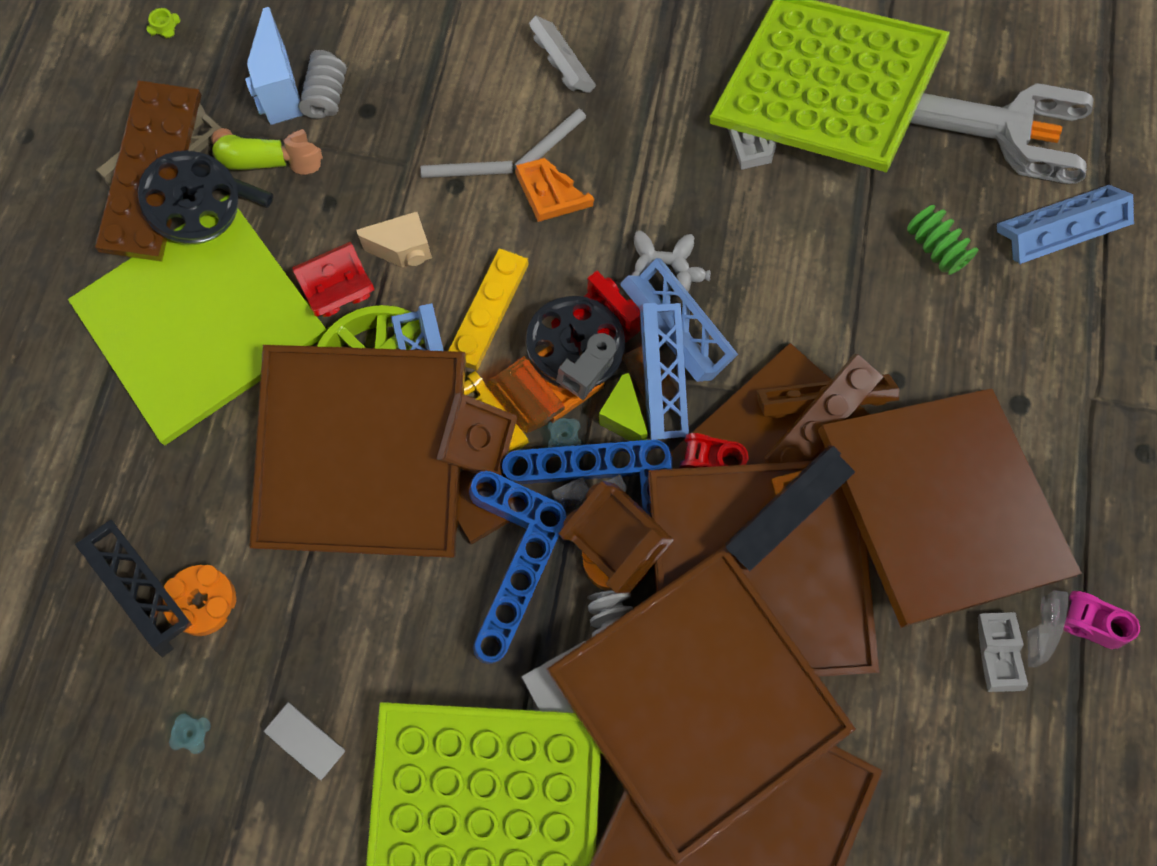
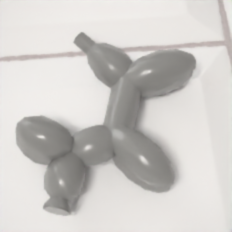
M642 231L635 233L634 245L640 257L636 261L635 271L632 276H639L656 258H660L665 264L672 265L677 274L676 278L687 292L690 290L691 282L699 283L704 279L710 281V270L705 271L701 267L689 268L686 259L694 246V236L692 234L683 236L675 245L673 252L655 251L653 243L646 233Z

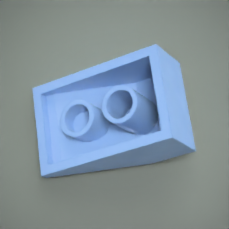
M263 8L247 62L251 77L245 79L251 96H255V103L260 115L265 113L270 125L303 116L304 114L299 109L301 100L284 43L270 8Z

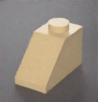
M418 212L357 230L364 251L402 268L409 265L417 266L425 260L432 259Z

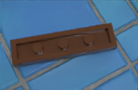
M854 354L764 458L770 463L810 461L824 446L818 429L824 424L846 420L883 376L859 354Z
M884 374L879 383L859 405L870 404L880 406L890 401H899V387L889 374ZM830 381L757 390V402L764 417L781 418L787 414L804 412Z

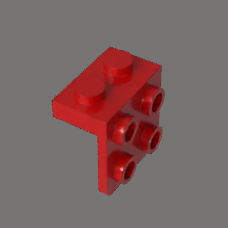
M351 242L292 268L314 316H331L340 310V306L351 301L354 304L362 302L370 297L369 293L375 290Z
M598 270L587 278L588 293L583 297L591 298L604 304L617 316L623 327L626 343L640 332V310L631 299L626 300L619 293L616 283L611 278H604ZM579 308L573 312L574 317L578 320L584 321L591 317L590 312L586 309ZM557 318L551 322L552 329L560 325V321ZM602 328L597 332V334L605 333L610 335L613 339L615 337V333L608 328ZM571 330L570 343H574L575 346L578 347L580 355L581 342H577L576 339L573 338Z

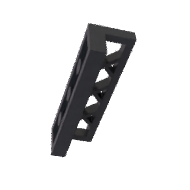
M828 446L724 544L725 548L751 571L846 482L855 471L842 459L841 453L834 446Z
M111 519L75 545L150 646L163 658L174 649L169 641L190 627L192 623ZM112 532L117 538L114 553L101 552L95 543ZM123 547L128 552V554H122ZM107 559H112L111 565L107 561ZM120 560L134 561L137 564L134 578H121L117 574ZM142 572L147 579H141ZM126 585H132L131 591ZM139 586H151L156 589L153 604H141L138 602L136 597ZM162 598L167 605H160ZM145 610L151 611V616ZM159 611L173 612L180 620L164 633L156 625Z

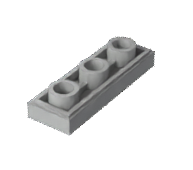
M535 16L529 23L535 33L533 38L539 46L547 50L549 62L562 72L564 84L572 91L578 89L590 93L596 84L552 22Z

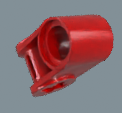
M689 433L685 436L684 441L687 447L684 461L680 462L679 469L727 466L723 462V458L727 456L735 457L740 465H746L748 462V452L738 442L712 438L699 433ZM696 451H699L698 459L695 458Z

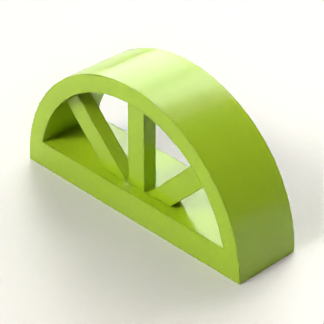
M387 305L369 306L355 310L336 321L324 333L317 347H342L346 343L350 348H366L354 336L366 330L376 328L375 349H398L395 334L387 340V328L393 327L392 316L411 313V311ZM419 320L400 323L402 334L416 342L421 334ZM423 338L419 343V346H421L424 343ZM405 343L406 350H411L412 347Z

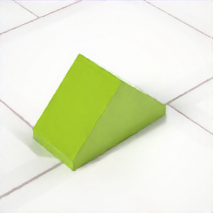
M629 373L623 374L599 412V425L629 441L647 440L648 433Z

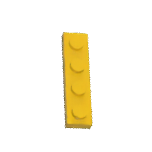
M500 248L498 249L449 351L466 353L465 367L478 371L529 265L528 258Z

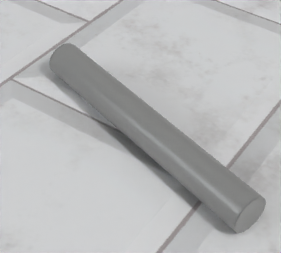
M577 109L513 165L516 169V165L540 159L586 118L585 113L581 109Z
M512 161L421 166L422 178L513 173Z

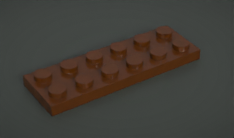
M137 81L95 245L99 253L155 261L163 260L167 238L154 231L145 220L138 199V186L144 171L153 161L171 152L189 151L202 97L199 89ZM165 167L160 171L159 175L163 179L172 180L178 175V172L172 167ZM153 193L147 197L146 202L151 206H161L165 202V197L159 193ZM172 218L169 219V221L167 222V226L169 229L171 226Z

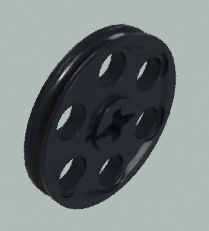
M175 151L165 154L147 167L139 182L138 199L145 220L154 231L171 241L183 244H198L213 240L224 233L235 219L238 209V190L235 180L222 163L207 154L196 151ZM202 164L209 167L211 172L206 177H197L193 174L192 169ZM165 167H172L177 170L178 175L172 180H166L159 173ZM218 188H224L230 192L231 196L226 201H218L212 196V193ZM187 192V194L189 195L194 194L195 201L191 202L189 199L184 200L183 193ZM159 193L165 197V202L161 206H151L146 202L147 197L150 194ZM211 214L217 217L219 222L215 227L207 228L201 225L200 219L204 215ZM173 217H179L186 224L183 229L174 231L168 228L167 222Z
M582 296L561 297L542 306L532 317L526 336L528 359L534 370L544 380L557 387L566 389L556 382L559 367L566 359L575 364L586 351L590 337L597 334L602 328L611 329L615 333L616 352L613 356L611 367L595 385L596 387L607 381L620 366L625 349L624 330L617 316L604 304ZM579 308L586 309L590 312L591 317L584 321L578 320L574 317L573 312ZM552 316L560 321V325L550 329L545 327L542 321L544 318ZM571 330L573 338H575L577 342H581L580 355L578 347H576L574 343H570ZM546 344L552 347L554 352L551 356L541 357L535 352L536 347Z

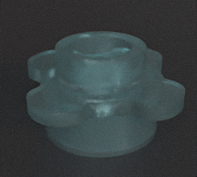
M567 418L558 419L554 423L550 421L548 423V430L551 432V439L548 442L549 448L581 445V440L578 438V430L581 427L580 422L576 419ZM565 432L568 435L567 437H562L561 434Z
M187 714L179 715L171 731L170 747L174 750H180L181 748L189 749L193 754L201 753L205 748L203 742L205 734L211 727L210 721L206 718L192 719ZM192 730L193 735L191 737H188V731Z

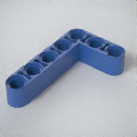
M660 440L516 450L507 454L502 463L503 473L506 477L518 484L640 476L642 508L650 517L648 471L673 469L670 450ZM652 449L664 451L665 459L660 465L653 466L647 463V454ZM621 451L629 453L630 462L626 467L616 468L613 466L615 454ZM586 454H593L596 458L594 468L582 471L579 467L581 457ZM551 457H560L562 461L560 470L553 474L548 473L546 470L547 461ZM520 459H526L528 463L526 473L521 476H515L513 465Z
M482 471L473 478L470 486L469 495L472 502L478 507L526 529L474 641L473 650L476 658L482 663L492 664L502 659L510 646L556 544L559 532L564 526L566 512L561 504L494 472ZM482 482L490 483L494 487L495 494L491 497H483L477 492L476 486ZM512 497H520L524 500L526 509L522 512L513 511L508 505V500ZM544 511L552 512L557 518V524L553 527L545 526L540 520V513ZM529 542L540 544L543 549L542 557L535 559L528 556L525 549L526 544ZM521 573L527 577L529 585L526 590L519 591L513 588L511 584V576L513 574ZM500 605L511 607L514 611V620L507 624L500 622L496 617L497 607ZM486 637H492L499 643V653L494 657L486 656L481 650V641Z

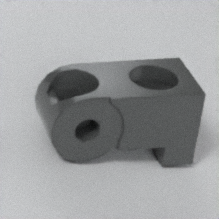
M605 333L594 334L587 343L586 351L575 364L566 359L559 367L556 382L584 400L611 367L613 356L616 352L615 340Z

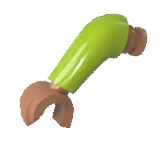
M225 128L216 130L211 136V142L214 145L212 149L213 156L229 170L286 166V161L289 160L290 167L295 173L307 175L319 170L321 159L323 158L321 149L312 143H308L304 129L290 134L283 140L284 145L281 144L280 140L240 138Z

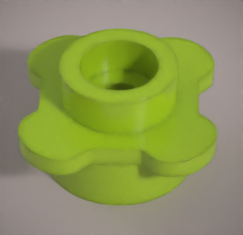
M165 8L155 9L148 17L150 25L147 26V31L150 35L159 34L165 38H171L175 34L174 29L176 24L180 22V18L177 14H171Z

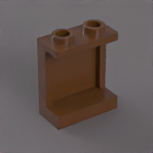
M602 481L593 485L585 495L586 500L581 507L566 517L563 523L564 527L559 532V535L564 540L573 541L610 578L606 584L615 593H630L674 539L616 483Z

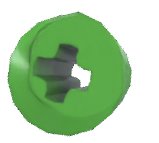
M930 205L911 220L907 231L911 235H916L915 240L918 244H924L923 250L925 253H932L931 260L934 263L940 262L939 270L941 272H948V275H951L965 267L974 258L979 249L975 247L967 251L965 248L970 243V239L957 240L962 233V229L958 228L951 232L949 229L954 224V220L949 219L942 222L941 220L946 214L945 209L935 213L934 209L936 206Z

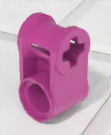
M1072 591L1070 593V608L1066 618L1061 619L1059 624L1064 631L1086 638L1109 649H1118L1137 638L1140 633V624L1134 614L1106 603L1094 595L1081 591ZM1111 622L1120 626L1123 637L1117 636L1112 631Z

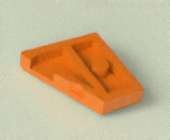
M542 158L516 165L515 174L538 222L593 207V196L590 193L584 195L573 186L574 181L566 174L557 171L556 167L547 159Z

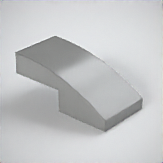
M1016 613L979 614V641L988 692L1024 691L1028 686L1020 654L1024 644Z
M289 702L264 730L271 739L320 780L324 778L345 752L341 745Z

